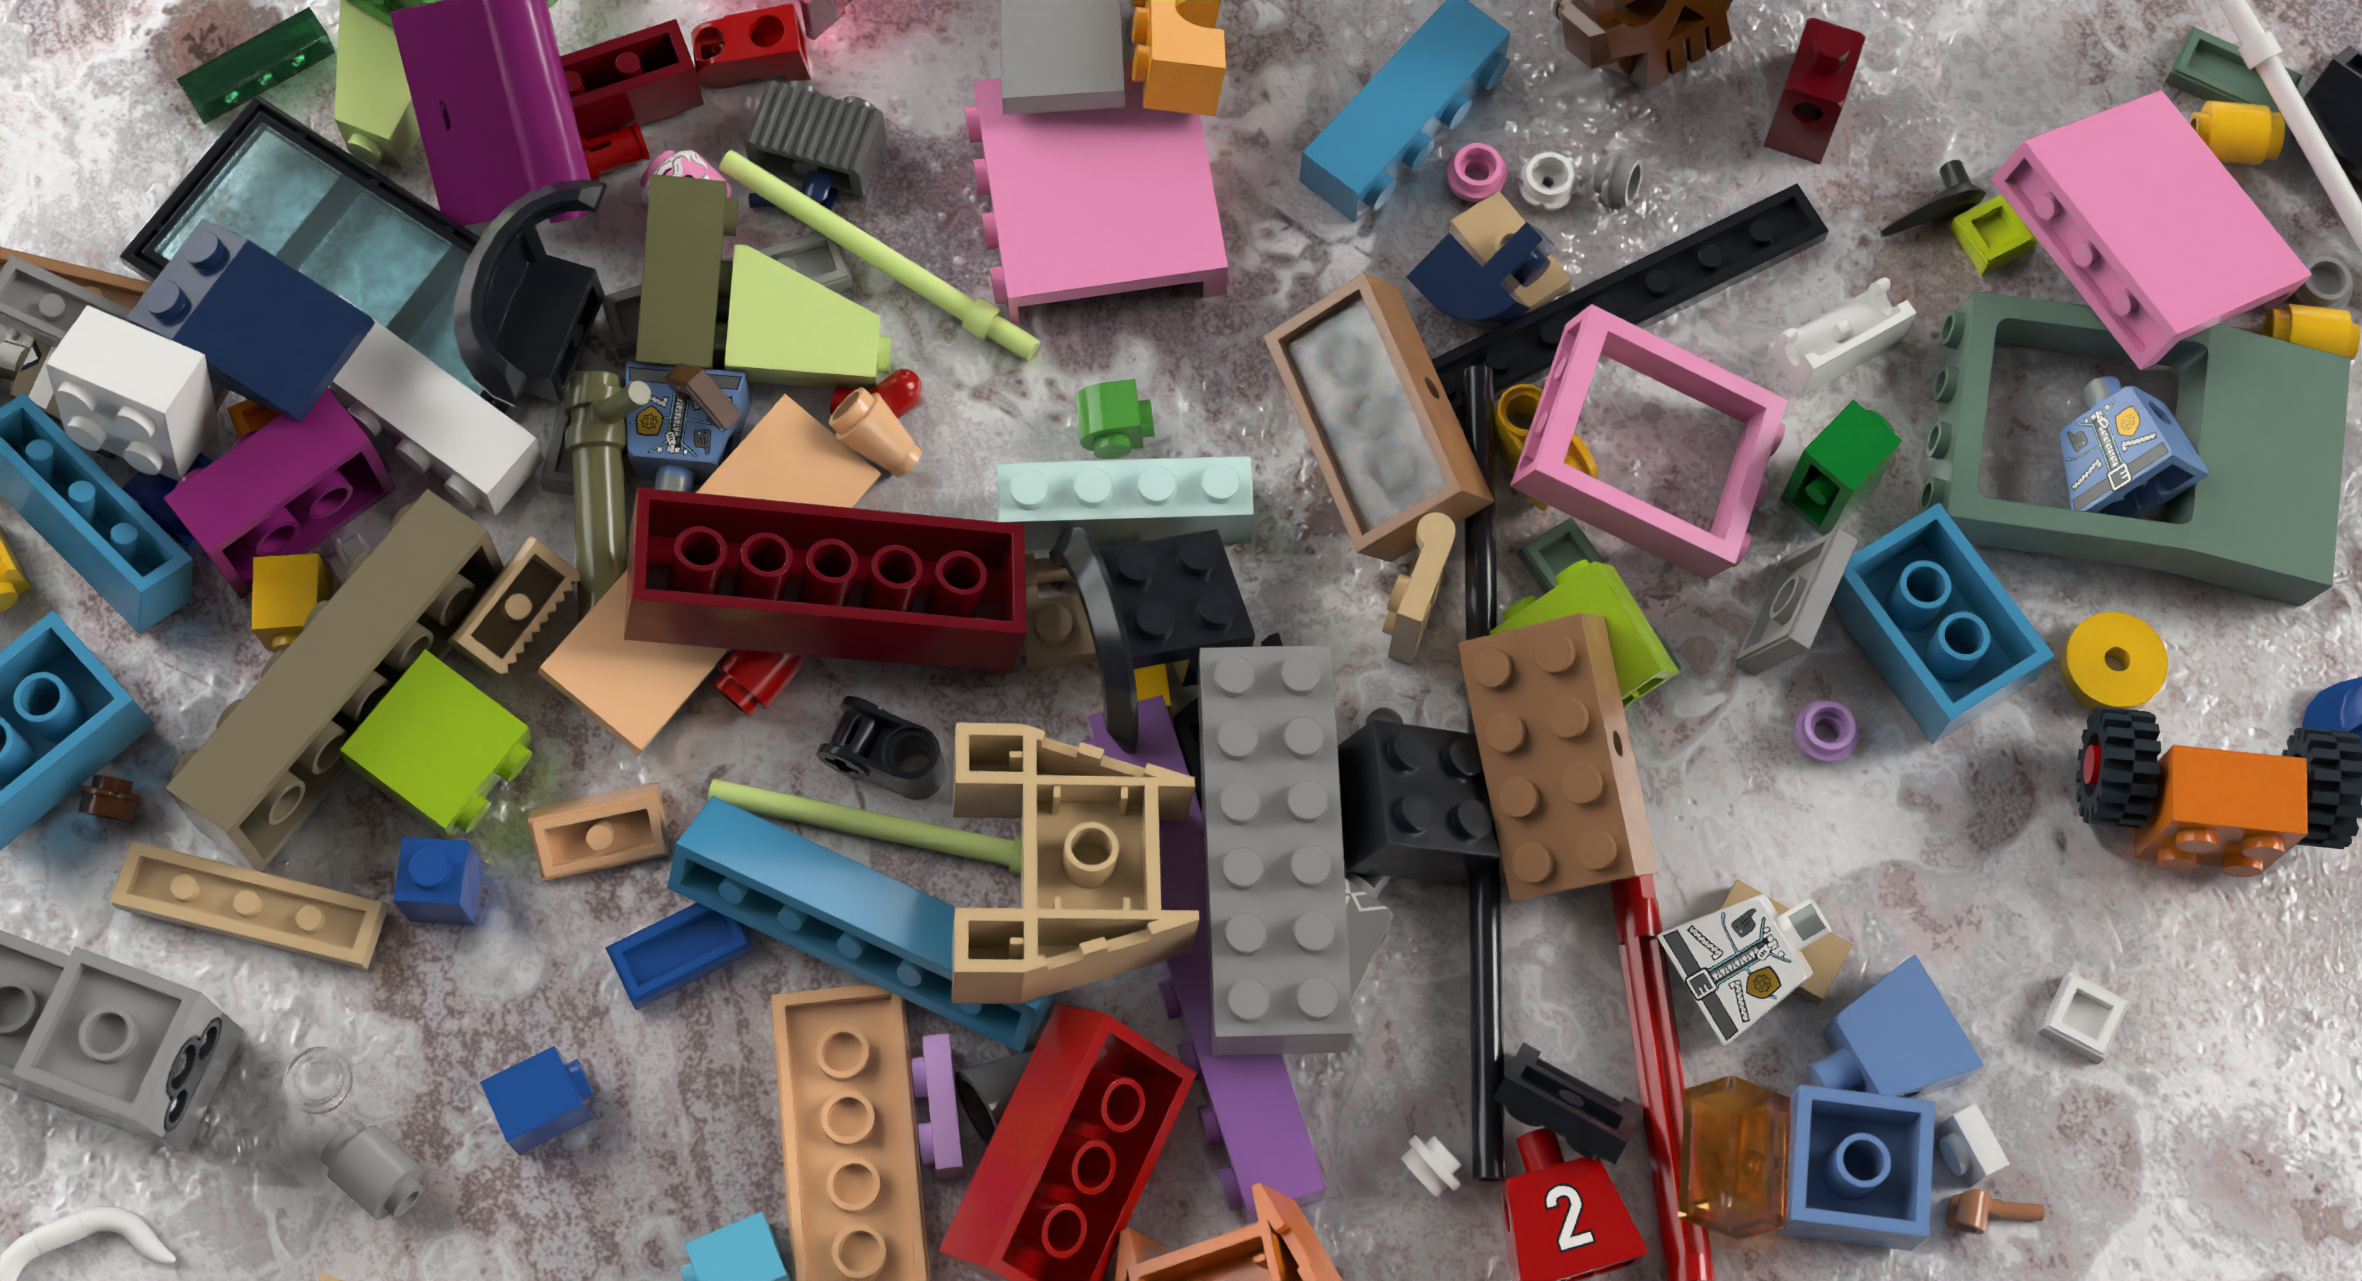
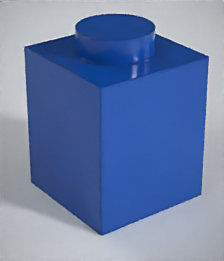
M402 837L393 901L410 922L475 925L483 861L468 840Z
M555 1046L480 1082L506 1142L518 1155L593 1119L584 1100L595 1095L580 1061L577 1058L567 1063Z

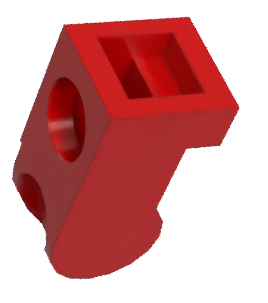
M793 3L727 15L721 19L701 23L691 32L694 66L699 83L705 87L725 89L738 86L745 81L785 75L787 82L811 79L805 33Z

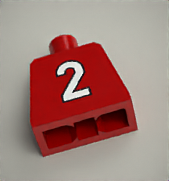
M1548 1128L1537 1129L1515 1139L1526 1173L1505 1180L1500 1189V1202L1512 1281H1583L1637 1265L1648 1254L1645 1243L1600 1159L1594 1160L1580 1157L1565 1162L1557 1135Z

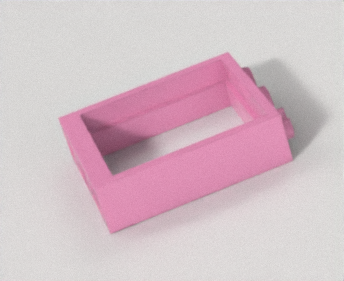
M1591 304L1565 325L1510 487L1708 580L1730 567L1737 566L1747 553L1751 542V534L1746 530L1751 514L1762 502L1768 488V479L1763 477L1768 460L1777 451L1785 434V425L1780 422L1787 399ZM1600 354L1745 423L1710 533L1564 464Z

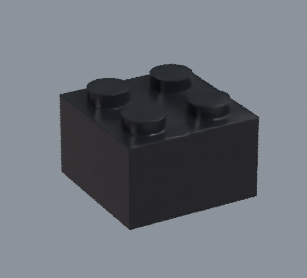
M1372 720L1337 746L1342 839L1346 872L1458 884L1500 857L1498 838L1476 734Z

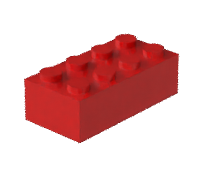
M1056 1003L938 1251L990 1281H1102L1119 1244L1120 1231L1125 1230L1197 1072L1107 1013Z

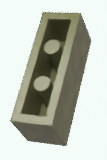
M651 174L636 363L677 366L679 363L703 369H713L714 359L725 360L728 323L717 322L719 297L730 298L733 261L722 260L724 236L736 237L739 199L727 198V181Z

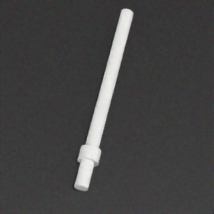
M2225 0L2220 4V7L2243 45L2238 49L2249 71L2256 69L2362 255V202L2282 64L2279 55L2283 53V50L2272 31L2264 32L2247 0Z

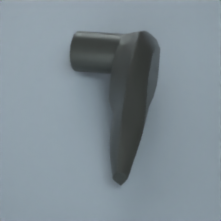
M1949 161L1942 165L1939 170L1946 189L1936 194L1922 206L1893 221L1880 231V235L1883 238L1921 224L1957 216L1979 204L1985 197L1986 192L1971 184L1962 161Z

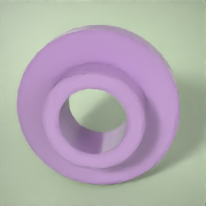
M1819 700L1808 704L1801 710L1794 723L1793 736L1797 747L1806 757L1818 763L1831 764L1839 762L1851 754L1858 742L1859 727L1854 715L1844 705L1831 700ZM1824 725L1831 728L1835 734V741L1823 742L1819 740L1815 735L1814 727Z

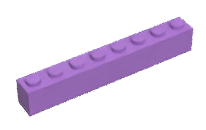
M1163 695L1138 702V742L1136 753L1134 754L1124 752L1107 733L1103 722V712L1088 716L1089 739L1080 742L1105 749V756L1145 768L1147 763L1189 776ZM1194 792L1187 821H1159L1161 910H1199V923L1192 952L1161 961L1167 979L1157 982V987L1167 1019L1172 1020L1179 1017L1187 1040L1177 1044L1180 1061L1197 1072L1194 1081H1200L1207 1105L1197 1107L1208 1146L1220 1143L1227 1168L1217 1171L1227 1207L1229 1211L1241 1208L1245 1224L1248 1225L1258 1221L1251 1185L1262 1183L1294 1199L1299 1208L1323 1201L1326 1187L1282 1054L1212 1056L1203 816Z

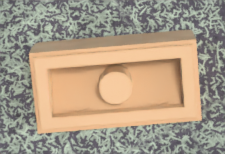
M658 783L535 807L530 810L528 816L542 881L671 855L662 796Z

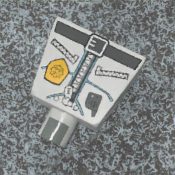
M1762 894L1666 930L1657 935L1720 1042L1725 1046L1746 1032L1813 975L1810 965L1800 950L1829 934L1831 928L1817 904L1810 897L1778 915L1769 898Z

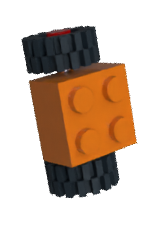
M2095 707L2092 710V714H2089L2086 720L2087 729H2083L2081 737L2083 749H2079L2078 760L2081 761L2080 770L2076 773V782L2080 783V787L2076 792L2077 802H2081L2079 814L2083 817L2085 823L2135 828V858L2156 860L2158 867L2167 870H2189L2197 867L2198 864L2222 867V873L2233 877H2253L2262 874L2263 871L2268 869L2295 845L2344 849V847H2349L2352 843L2351 836H2356L2358 833L2357 818H2362V745H2360L2361 738L2353 732L2304 727L2296 728L2294 735L2289 736L2287 740L2288 750H2283L2282 756L2173 745L2157 761L2158 755L2161 753V741H2157L2160 729L2159 724H2155L2156 716L2151 712Z

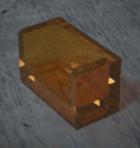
M1725 1076L1684 1089L1678 1219L1737 1240L1786 1228L1790 1097L1736 1076Z

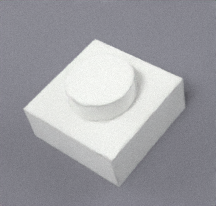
M1977 1103L1953 1114L1938 1127L1943 1137L1939 1139V1146L1947 1165L1956 1175L1960 1176L1963 1174L1970 1188L1994 1177L2010 1165Z

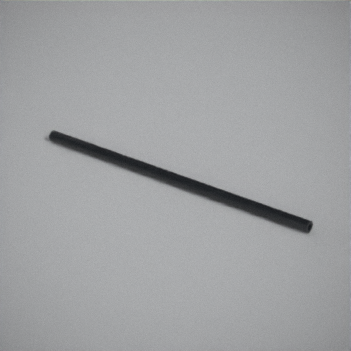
M1471 366L1463 370V433L1494 500L1490 505L1464 519L1466 641L1491 635L1490 631L1498 626L1494 371L1487 366ZM1466 689L1467 733L1476 734ZM1501 853L1499 858L1469 876L1472 1180L1478 1182H1500L1506 1180L1505 1105L1493 1099L1504 1079Z

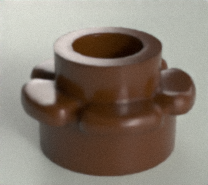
M93 775L91 786L80 785L76 788V792L82 793L79 813L132 822L136 804H142V798L131 794L134 782L103 775Z

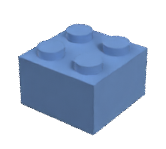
M1799 1084L1784 1101L1776 1234L1911 1251L1929 1238L1935 1101Z

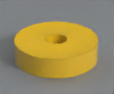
M2103 612L2082 621L2068 637L2060 655V671L2063 681L2072 696L2090 710H2093L2095 707L2139 710L2148 704L2162 688L2168 673V656L2161 638L2146 622L2127 613ZM2105 656H2113L2119 659L2122 663L2123 671L2110 669L2105 662Z

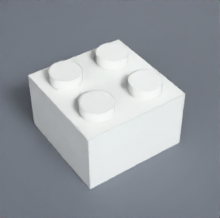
M87 305L45 363L63 427L69 438L88 450L98 451L101 448L125 458L132 467L148 475L160 473L180 481L219 425L205 354Z

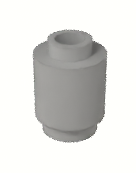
M359 1120L350 1122L330 1140L321 1154L320 1161L329 1168L328 1178L375 1220H380L389 1214L394 1218L400 1217L416 1203L423 1192L424 1187L419 1181L422 1178L424 1168L375 1125L366 1127Z

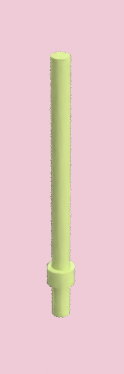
M729 150L723 157L719 165V171L963 321L962 329L982 341L989 337L1026 361H1029L1036 352L1040 340L1001 317L1002 309L986 299L979 297L975 301L737 152Z
M713 779L709 788L708 801L714 796L750 813L1009 866V873L1021 875V835H1017L1013 841Z

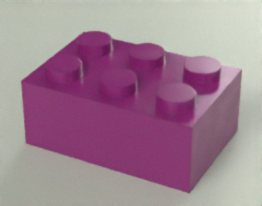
M327 388L301 424L280 415L259 431H250L242 435L232 444L229 452L206 468L195 469L186 474L177 483L175 489L163 498L240 599H243L253 589V557L306 554L397 488L368 436L329 388Z

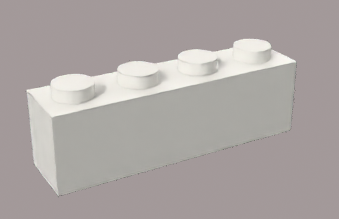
M339 295V297H341V298L344 299L345 301L349 302V301H348L347 299H345L343 296ZM374 320V326L328 386L329 390L340 403L348 408L347 412L363 432L374 438L379 432L383 433L398 444L394 448L395 452L412 468L420 473H425L430 468L447 480L444 483L445 489L461 504L469 509H474L477 504H480L496 516L544 461L537 437Z

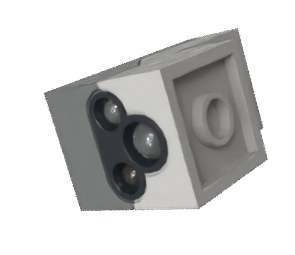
M0 930V1085L186 1154L244 1030L197 990L74 946L71 954L67 955Z

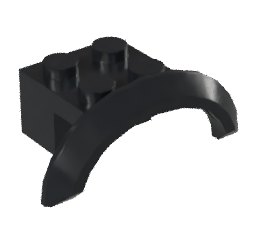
M579 179L556 182L530 191L507 206L486 228L466 261L455 297L454 334L460 356L474 380L493 398L516 407L521 393L525 392L558 403L562 402L564 392L576 368L605 294L596 269L547 255L535 225L566 212L587 211L596 213L607 188L606 183Z
M1075 525L1069 526L1062 531L1049 552L1051 563L1066 568L1077 589L1093 638L1100 670L1103 722L1107 733L1128 754L1136 753L1138 742L1139 715L1134 669L1173 662L1181 687L1197 685L1200 648L1252 647L1256 635L1218 529L1097 549L1089 534L1083 528Z

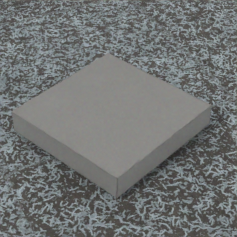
M1839 528L1780 560L1735 659L1737 667L1755 676L1810 649L1856 546L1857 538Z

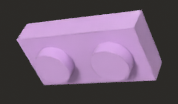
M949 1033L922 1036L924 1057L912 1058L916 1098L928 1097L931 1119L930 1123L918 1124L923 1165L935 1163L939 1182L966 1179Z

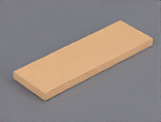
M784 394L696 493L854 508L876 483L881 473L853 449L836 440V435L789 396ZM627 569L539 667L538 674L639 756L731 649L624 640Z
M874 984L771 995L793 1281H931L906 999Z

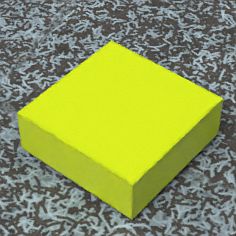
M2002 194L1953 218L1949 229L1981 276L2032 251L2037 242L2030 229Z

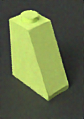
M340 0L334 120L346 143L347 150L352 155L369 164L377 165L380 161L402 169L421 134L394 28L349 1Z
M734 245L725 354L726 371L745 372L748 382L836 388L837 385L852 389L863 387L866 391H870L877 385L878 373H890L892 337L880 336L881 325L879 315L748 245Z

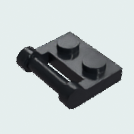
M1523 1042L1493 1099L1505 1105L1506 1111L1517 1121L1532 1127L1542 1125L1566 1138L1567 1144L1578 1154L1594 1160L1603 1158L1616 1165L1628 1143L1642 1105L1625 1096L1621 1102L1538 1058L1541 1051Z

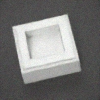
M2068 972L2062 979L2038 1034L2099 1064L2105 1059L2130 1002L2072 972Z

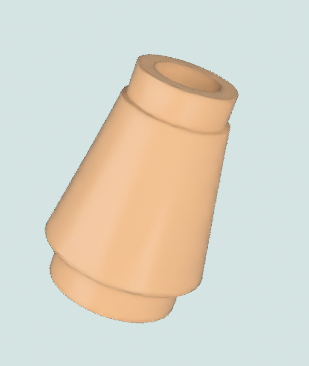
M863 387L857 388L839 404L829 419V425L837 431L836 440L885 470L890 471L897 478L906 474L916 464L922 454V450L914 443L912 437L879 393L871 395Z

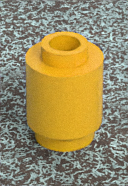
M2206 101L2201 112H2194L2189 122L2222 163L2260 165L2264 160H2276L2280 155L2284 142V117L2281 112L2270 111L2268 105Z
M2285 304L2282 309L2270 308L2267 311L2261 335L2348 357L2353 360L2359 348L2360 326L2357 323L2351 322V315L2348 310Z

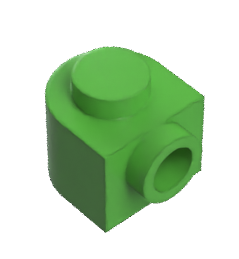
M1135 379L1090 385L1081 389L1075 395L1080 445L1084 449L1094 451L1096 457L1102 459L1123 457L1129 454L1131 449L1144 448L1143 438L1155 436L1151 400L1138 401Z

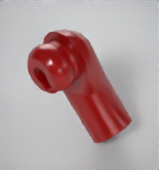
M899 369L868 392L871 395L879 393L897 419H899L918 403L922 385L919 376L914 371ZM837 385L830 403V415L856 389Z

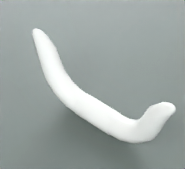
M96 1206L45 1224L17 1238L0 1256V1281H17L23 1268L32 1259L98 1232H113L122 1235L142 1257L158 1264H172L176 1261V1258L161 1243L140 1216L121 1207Z

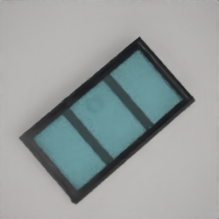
M259 95L254 96L119 256L126 267L153 283L203 218L251 240L334 294L343 296L505 414L511 406L493 398L474 380L460 356L454 334L455 297L465 263L479 241L480 236Z

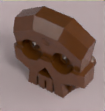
M1555 0L1552 8L1554 16L1563 25L1565 49L1590 69L1597 67L1613 69L1645 90L1667 79L1668 72L1673 75L1687 67V61L1694 63L1706 56V50L1713 52L1733 40L1727 12L1733 0Z

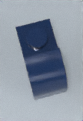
M1526 222L1486 263L1465 240L1448 233L1406 278L1431 304L1451 317L1477 326L1503 325L1519 318L1530 309L1514 291L1520 284L1523 287L1530 286L1544 274L1551 263L1547 257L1557 246L1540 229Z

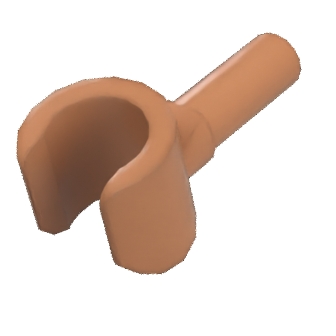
M1971 1189L1964 1193L1956 1194L1950 1199L1946 1225L1961 1232L1979 1235L1985 1233L1988 1216L1997 1219L2042 1221L2045 1210L2042 1204L2006 1202L2000 1199H1992L1989 1193L1980 1189Z

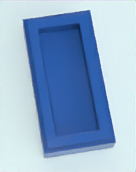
M695 903L605 947L635 1010L755 952L742 923L699 903Z

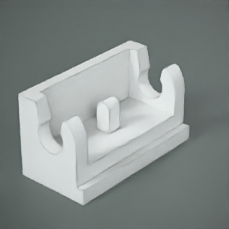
M1884 277L1870 285L1866 292L1797 329L1791 327L1783 331L1774 342L1768 345V352L1800 397L1805 396L1903 341L1917 313L1908 300L1894 308L1892 307L1886 293L1891 285L1888 278Z

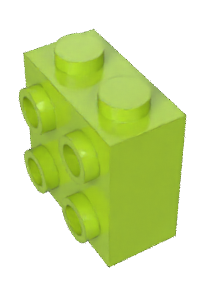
M1585 559L1565 568L1554 578L1557 584L1555 588L1539 599L1535 595H1530L1517 601L1503 612L1502 616L1505 622L1490 631L1492 635L1579 613L1604 616L1624 709L1680 673L1614 566L1597 561L1589 564L1588 560Z
M424 649L340 748V752L347 766L443 838L452 839L459 829L469 833L480 822L491 805L486 796L501 778L509 783L522 771L532 756V751L527 748L532 741L529 726Z

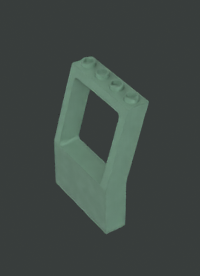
M1974 291L1956 310L1948 312L1940 332V344L1946 347L1945 361L1937 374L1933 388V399L1939 402L1938 417L1929 432L1926 443V455L1932 457L1931 473L1920 494V513L1940 503L1970 544L2161 570L2298 606H2303L2333 586L2351 358L2223 324H2216L2178 341L2155 365L2172 367L2179 374L2175 419L2205 464L2209 476L2167 502L2165 522L1984 497L1978 490V478L1995 344L2132 362L2133 360L2092 308L2087 305Z

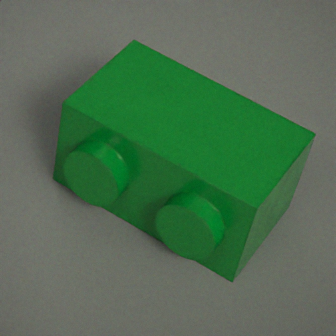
M1852 400L1803 450L1780 500L1823 536L1833 530L1835 531L1875 491L1902 440L1894 434L1892 426L1882 415L1872 410L1866 411L1856 401Z

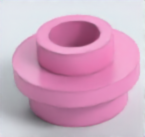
M1471 143L1457 150L1451 156L1446 171V179L1450 189L1458 197L1469 202H1480L1496 191H1502L1507 178L1505 161L1496 149L1484 143ZM1470 171H1479L1485 175L1486 179L1473 180L1467 177L1466 174Z

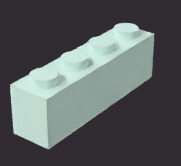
M1251 456L997 463L998 522L1024 524L1025 550L1052 549L1062 531L1069 526L1075 525L1083 528L1089 534L1097 548L1218 529L1223 544L1251 543L1254 508Z

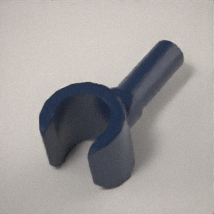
M817 171L808 172L801 190H798L830 211L838 193L836 188L831 187L832 177ZM756 193L749 194L750 208L777 207Z

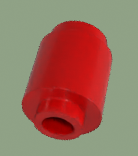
M733 649L718 666L721 674L712 683V686L731 704L751 718L760 707L766 710L806 665V662L800 655Z

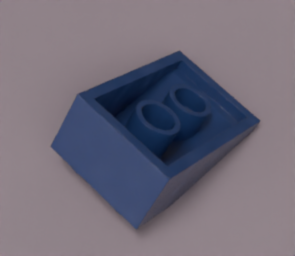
M203 218L126 317L131 324L205 354L211 382L299 424L303 422L375 324L368 314L251 240Z

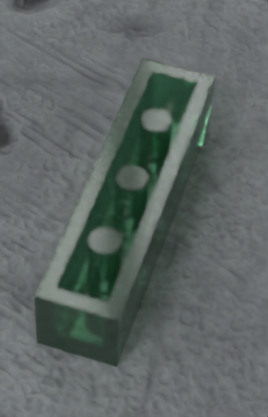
M307 7L176 80L205 125L336 52L323 26L311 8Z

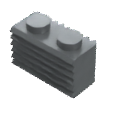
M770 80L767 82L744 141L747 158L766 171L803 181L808 172H822L832 177V188L864 197L867 187L870 185L871 176L874 175V169L881 155L882 147L886 141L883 112L875 108L867 100L859 97L847 96L844 99L836 100L831 95L825 97L814 87L801 81H788L787 83L779 84L774 80Z

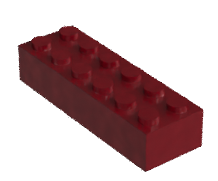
M637 487L629 535L624 640L1012 673L1027 634L1024 524Z

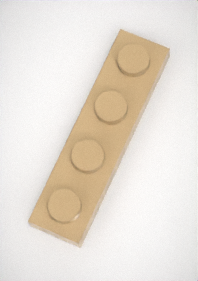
M133 840L109 901L120 910L366 971L368 970L388 908L381 901Z

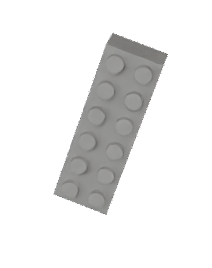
M1332 645L1200 648L1197 689L1212 1056L1347 1052L1353 1035Z

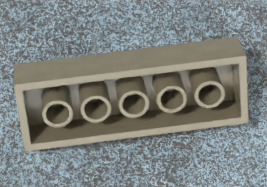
M429 489L415 503H408L398 511L391 522L390 532L373 551H367L356 559L348 572L347 581L330 600H324L313 608L305 621L304 630L287 649L279 650L270 657L262 669L261 679L243 700L238 699L232 702L223 711L218 719L215 732L199 750L189 752L179 761L173 771L172 781L165 788L202 834L252 870L262 872L334 788V784L349 767L345 764L340 748L424 649L441 661L453 649L446 641L504 568L488 530Z

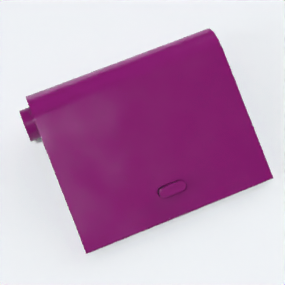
M440 0L390 12L432 181L442 213L463 226L492 221L507 206L530 191L562 181L579 179L591 181L547 0ZM586 211L566 212L549 218L550 223H557L580 218L587 214Z

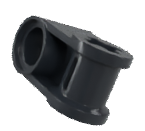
M845 696L840 705L844 713L829 743L820 744L816 752L819 760L846 776L866 780L900 794L905 798L919 800L937 793L944 784L946 766L939 742L933 732L924 726L888 713L883 708L865 699ZM919 752L930 756L929 762L918 771L907 772L899 768L903 758L911 753Z

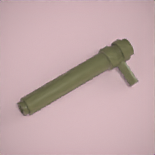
M588 371L570 377V389L564 392V414L571 418V425L566 427L565 444L566 453L572 457L576 569L580 575V581L577 582L578 624L628 569L623 456L628 453L627 426L624 424V418L648 403L651 399L650 388L643 381L636 380L621 388L620 377L614 373L604 371Z

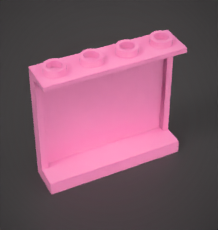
M1133 60L1123 61L1126 107L1004 115L1001 78L973 82L975 105L966 106L964 109L969 143L981 141L983 151L982 159L973 160L978 196L990 195L992 212L981 213L986 250L998 248L1001 266L990 268L995 304L1007 303L1009 321L1013 324H1019L1018 307L1170 285L1200 281L1203 298L1227 294L1228 263L1201 117L1198 114L1143 108L1142 83L1132 81Z
M2162 90L2024 140L1990 179L2140 370L2156 364L2182 339L2259 305H2263L2267 311L2270 308L2277 309L2312 276L2307 267Z

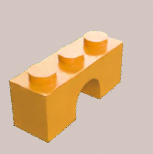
M1131 0V6L1136 7L1132 26V44H1141L1136 45L1132 81L1142 83L1143 108L1216 116L1226 70L1224 30L1215 29L1221 0Z

